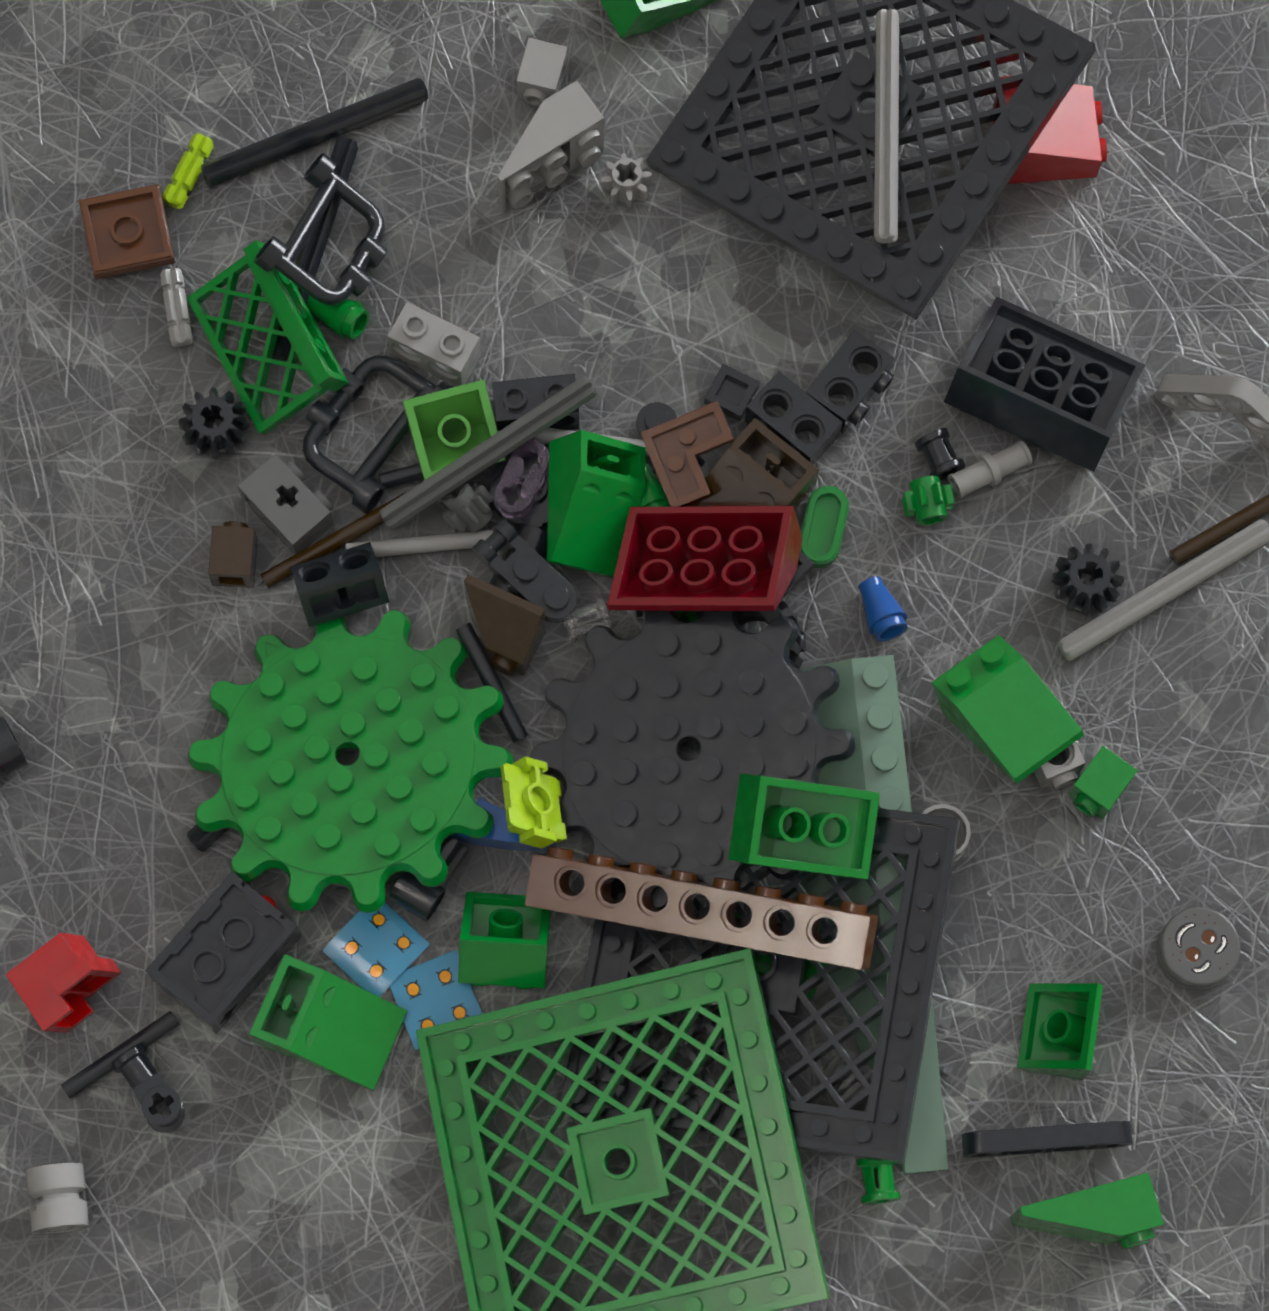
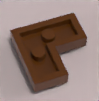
M718 401L640 433L671 507H685L711 496L696 457L734 442Z

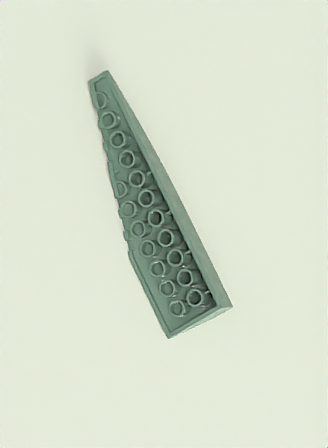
M894 655L852 658L823 664L837 671L840 677V686L836 693L820 704L818 717L825 727L845 729L850 732L855 738L856 748L853 755L847 760L827 764L820 772L819 783L879 792L878 808L912 812ZM818 666L809 667V668H804V669H800V670H801V671H809V670H812V669H814V668H816V667H818ZM872 854V855H871V860H872L874 857H876L878 854ZM895 857L906 871L908 858ZM888 860L873 871L870 876L879 888L882 889L898 878L900 874ZM799 871L795 878H797L805 871ZM822 873L803 886L807 894L822 896L833 888ZM832 875L838 884L847 878L845 876ZM862 879L847 890L845 894L851 902L862 904L873 896L875 892L866 880ZM903 887L888 897V900L898 913ZM838 897L827 906L840 908L842 899ZM882 902L868 912L869 914L879 915L876 930L893 918ZM825 917L831 926L835 923L830 918ZM821 923L819 924V934L826 930ZM896 929L880 940L891 956ZM875 944L873 946L870 968L863 969L866 974L886 961ZM843 967L831 976L841 993L861 979L856 970L850 967ZM889 972L873 982L884 999ZM868 987L848 1001L859 1017L879 1004ZM933 998L905 1165H901L904 1175L949 1170ZM842 1005L847 1021L851 1024L854 1020ZM882 1014L866 1025L877 1042ZM861 1030L854 1034L860 1054L872 1046ZM875 1057L866 1063L872 1071Z

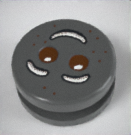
M1205 907L1188 908L1174 915L1160 932L1156 944V957L1163 974L1173 984L1186 990L1204 991L1222 983L1235 969L1240 957V940L1233 924L1221 913Z

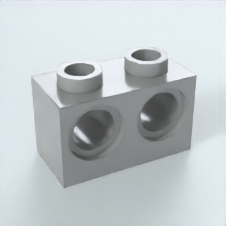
M406 302L387 336L390 354L455 386L466 384L482 355L480 337Z

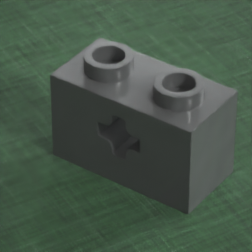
M274 454L237 486L241 499L295 555L311 545L333 526L330 512L333 506L318 489L311 492L302 482L305 480V476L291 460L284 463ZM284 498L290 502L296 500V505L294 507L287 503L282 505L281 501Z

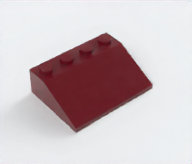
M630 507L607 603L608 609L639 611H775L796 573L803 538L794 507Z

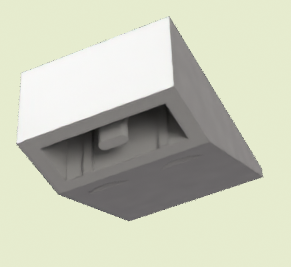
M577 80L542 101L498 175L499 207L502 213L512 207L514 209L522 208L533 199L535 193L545 187L554 188L567 178L569 172L579 166L585 168L592 165L604 152V117Z

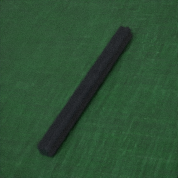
M421 78L413 79L203 163L201 165L203 178L208 186L217 185L424 102L428 99L425 83Z
M339 137L336 140L331 159L337 163L333 171L347 182L358 146L357 142L353 139ZM334 194L295 262L313 278L316 277L341 202V198ZM296 285L306 304L309 295ZM280 325L279 331L284 332L283 328ZM277 336L273 359L286 361L289 358L292 345L287 337Z

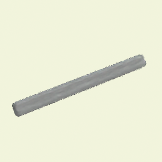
M881 9L876 14L874 237L878 243H894L898 239L899 15L895 9Z
M1259 519L1060 639L1058 643L1060 652L1066 660H1074L1269 542V524L1265 520Z

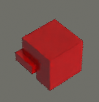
M59 933L5 975L43 1031L68 1033L94 1013V1010L85 998L91 997L122 972L113 959L98 957L85 936Z

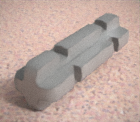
M180 268L165 269L161 271L160 278L164 291L163 297L167 323L169 325L170 341L173 347H186L193 343V336L189 325L190 316L183 274Z

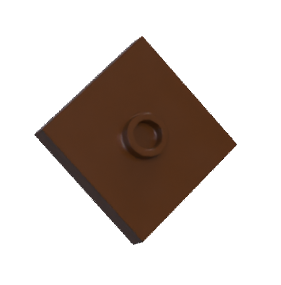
M159 184L79 200L95 280L176 263Z

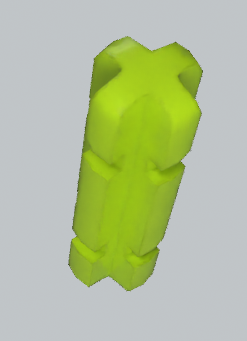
M195 133L187 145L189 150L184 151L171 177L172 184H168L162 194L163 202L174 209L180 210L184 207L189 197L186 195L187 191H192L201 173V165L204 163V159H208L213 149L212 140L199 133Z

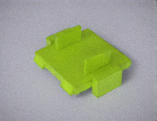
M525 756L512 764L505 763L500 766L509 832L519 834L520 843L541 849L554 842L560 843L567 839L565 823H562L559 804V797L561 796L560 781L555 777L543 774L548 771L547 762Z

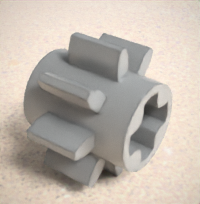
M622 153L621 159L615 164L609 161L606 162V172L609 176L601 178L602 189H611V203L619 200L626 202L629 208L632 207V201L638 197L647 199L648 189L644 185L652 183V172H642L643 158L640 157L635 161L627 158L626 154Z

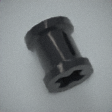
M947 428L934 430L915 442L918 452L923 453L932 471L930 476H938L940 481L946 480L949 474H954L966 466L963 459L957 458L948 440L950 435Z

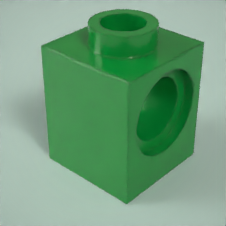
M1102 746L1068 795L1075 799L1073 804L1082 813L1090 817L1097 815L1103 820L1138 770L1105 746Z

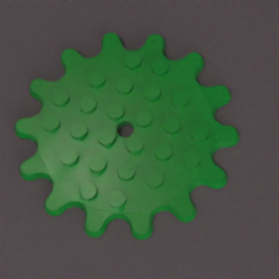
M392 610L384 614L375 631L365 636L351 634L347 628L345 617L315 625V638L310 644L297 649L288 647L278 636L271 634L261 636L255 645V655L262 668L259 677L246 685L219 681L212 686L209 693V701L212 707L223 713L227 718V728L216 738L194 742L189 749L188 761L191 767L198 771L214 773L221 782L218 793L200 804L195 813L196 824L205 832L232 828L241 834L242 846L233 857L230 870L244 882L254 881L264 871L272 868H278L286 872L289 876L287 901L296 911L305 912L311 910L316 906L321 893L326 887L333 884H342L350 889L354 904L361 912L374 913L381 909L385 903V886L390 876L397 872L405 871L413 874L424 886L436 887L441 885L448 875V867L440 852L444 839L456 833L465 834L472 838H483L493 829V816L486 808L480 806L475 801L474 790L477 784L484 779L502 777L500 766L505 763H514L513 756L509 750L504 747L485 744L479 736L481 724L486 719L499 713L503 708V695L497 688L492 686L463 689L457 684L456 672L467 657V652L460 640L448 637L428 650L419 651L413 649L408 639L411 630L410 620L405 613ZM341 749H357L360 751V756L352 765H341L338 763V757L342 752Z

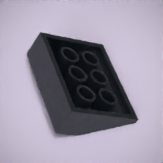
M996 297L957 368L944 403L1094 472L1141 376L1145 364Z

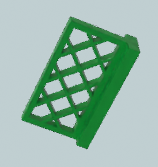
M255 240L243 249L246 254L188 296L187 300L239 397L245 404L246 410L259 434L266 435L328 390L336 392L349 382L296 285L277 269L273 268L266 272L253 262L257 253L265 244ZM250 268L255 277L251 294L237 292L236 287L239 275ZM215 292L224 294L219 317L210 316L202 303ZM234 296L249 299L244 323L229 320ZM259 302L268 303L273 310L269 328L254 325ZM227 325L243 328L237 351L227 349L223 342ZM280 325L283 328L284 332L279 331ZM252 330L268 333L262 357L247 354ZM277 336L287 337L292 345L288 362L272 359ZM246 358L261 362L256 385L247 384L242 377ZM298 359L300 360L303 366L297 365ZM271 364L286 367L281 391L265 388ZM296 370L305 371L314 385L301 395L291 393ZM249 389L254 390V394H253V395L251 394V392H250ZM264 392L279 396L276 413L266 420L260 410ZM289 398L294 399L293 401H291L290 403H288Z

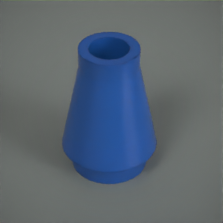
M875 576L861 582L858 589L862 596L869 633L875 635L876 639L881 642L892 640L903 634L908 627L905 622L907 614L886 588L881 577Z

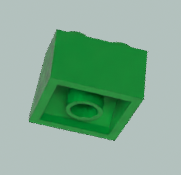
M466 892L459 940L458 983L473 984L475 986H514L519 989L545 988L551 910L524 905L526 895Z

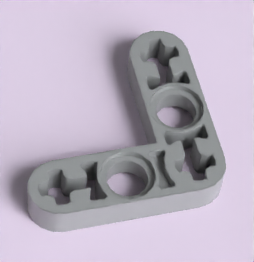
M1163 375L1155 392V397L1162 404L1181 411L1232 413L1269 449V397L1254 383L1234 376Z

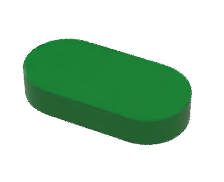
M823 486L814 490L808 499L801 529L803 539L800 551L814 563L813 568H825L834 563L841 546L849 502L846 495L840 489L833 486Z

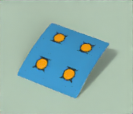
M385 902L383 907L374 913L359 911L327 944L323 952L362 989L381 997L391 984L430 946V943Z
M456 950L406 969L390 986L397 1006L408 1011L404 1023L416 1050L419 1049L416 1030L482 1014L471 984L458 983L459 955Z

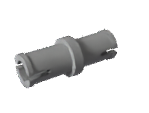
M1017 441L1014 445L993 455L989 453L983 454L978 457V462L954 474H949L947 477L948 483L952 486L953 494L961 499L985 485L995 486L1002 482V477L1031 465L1033 462L1027 445L1023 441Z

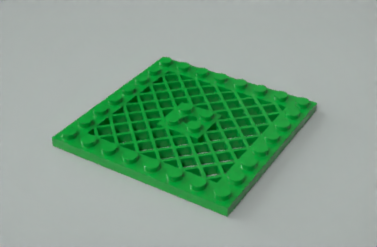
M748 948L416 1030L470 1311H519L518 1309L521 1311H536L521 1301L533 1281L550 1291L549 1296L539 1311H551L558 1298L575 1308V1310L571 1311H780L830 1299L752 949ZM718 1004L720 1017L704 1007ZM689 1011L679 1029L662 1018ZM700 1013L717 1023L705 1045L687 1034ZM646 1022L637 1038L620 1029L621 1027ZM658 1023L675 1034L662 1055L645 1045ZM604 1032L595 1049L578 1039ZM723 1033L730 1061L713 1051ZM615 1034L633 1044L620 1065L603 1055ZM683 1040L701 1050L688 1071L671 1061ZM563 1042L553 1059L536 1049ZM574 1044L591 1054L578 1075L561 1065ZM641 1050L658 1060L646 1082L628 1071ZM521 1052L511 1069L495 1059ZM532 1054L549 1064L536 1085L520 1075ZM709 1056L727 1067L714 1088L696 1077ZM599 1060L616 1070L604 1091L587 1081ZM479 1062L472 1074L470 1064ZM490 1065L507 1074L495 1095L478 1085ZM667 1066L684 1076L672 1098L654 1087ZM557 1070L574 1081L562 1101L545 1091ZM732 1076H734L739 1104L722 1094ZM624 1077L642 1087L629 1108L612 1097ZM515 1081L532 1091L520 1112L503 1101ZM692 1083L710 1093L698 1114L680 1104ZM582 1087L600 1097L587 1118L570 1108ZM475 1091L490 1101L481 1117ZM650 1093L667 1103L658 1120H656L654 1109L640 1110ZM540 1097L557 1107L545 1128L529 1118ZM718 1099L736 1110L724 1131L706 1121ZM608 1103L625 1113L598 1120ZM499 1107L515 1117L503 1138L487 1128ZM676 1109L694 1120L681 1141L663 1130ZM566 1113L582 1123L581 1125L566 1128L569 1144L554 1134ZM742 1119L749 1147L732 1137ZM524 1123L541 1134L529 1154L512 1144ZM701 1126L719 1136L718 1141L707 1158L689 1147ZM484 1135L499 1144L490 1159H488ZM660 1137L677 1147L667 1164ZM549 1140L566 1150L554 1171L537 1161ZM727 1143H730L746 1154L733 1175L715 1164ZM622 1149L630 1156V1166L625 1173L615 1175L609 1169L608 1160L613 1152ZM507 1150L524 1160L512 1181L495 1170ZM685 1153L703 1164L690 1185L672 1174ZM572 1160L578 1187L562 1177ZM751 1163H753L758 1191L741 1181ZM532 1167L550 1177L538 1197L533 1196L520 1187ZM710 1170L729 1180L717 1201L712 1200L699 1191ZM492 1178L508 1187L498 1204ZM670 1181L686 1191L674 1212L656 1201L672 1197ZM558 1183L575 1194L563 1215L546 1204ZM737 1186L755 1197L743 1219L725 1208ZM516 1193L533 1204L521 1224L504 1214ZM694 1196L712 1207L700 1229L682 1218ZM581 1203L585 1216L599 1214L589 1231L571 1221ZM641 1204L631 1222L614 1211ZM761 1206L768 1235L751 1225ZM651 1207L669 1217L657 1239L639 1227ZM541 1210L558 1220L547 1241L529 1231ZM720 1213L738 1224L737 1229L726 1246L708 1235ZM609 1217L627 1228L615 1248L597 1238ZM501 1221L516 1231L507 1247ZM677 1224L695 1234L694 1239L683 1256L665 1245ZM566 1227L584 1238L572 1258L555 1248ZM746 1231H749L765 1242L753 1263L734 1252ZM634 1234H637L653 1245L641 1265L623 1255ZM524 1237L542 1248L530 1268L512 1257ZM703 1241L722 1252L709 1273L691 1262ZM592 1244L610 1255L598 1275L580 1264ZM772 1250L774 1264L762 1266ZM660 1251H663L679 1262L667 1282L662 1281L648 1271ZM550 1254L567 1264L555 1285L538 1274ZM729 1258H732L748 1269L719 1276ZM618 1261L636 1272L624 1292L606 1282ZM510 1265L525 1275L516 1290H514ZM686 1268L705 1279L676 1286ZM575 1271L593 1282L581 1302L563 1291ZM644 1278L662 1289L633 1296ZM601 1288L618 1298V1300L590 1306Z

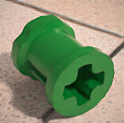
M862 1158L856 1160L857 1167L862 1169L865 1195L861 1197L863 1205L883 1204L901 1199L900 1192L895 1191L892 1164L894 1163ZM877 1171L879 1176L880 1188L878 1186Z

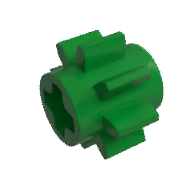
M926 476L911 481L909 483L910 491L904 492V498H902L905 516H916L917 524L920 526L934 525L947 520V511L952 510L953 504H955L951 484L941 486L938 476Z

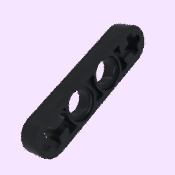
M1130 1121L983 1130L961 1134L963 1156L966 1158L1107 1149L1133 1144Z

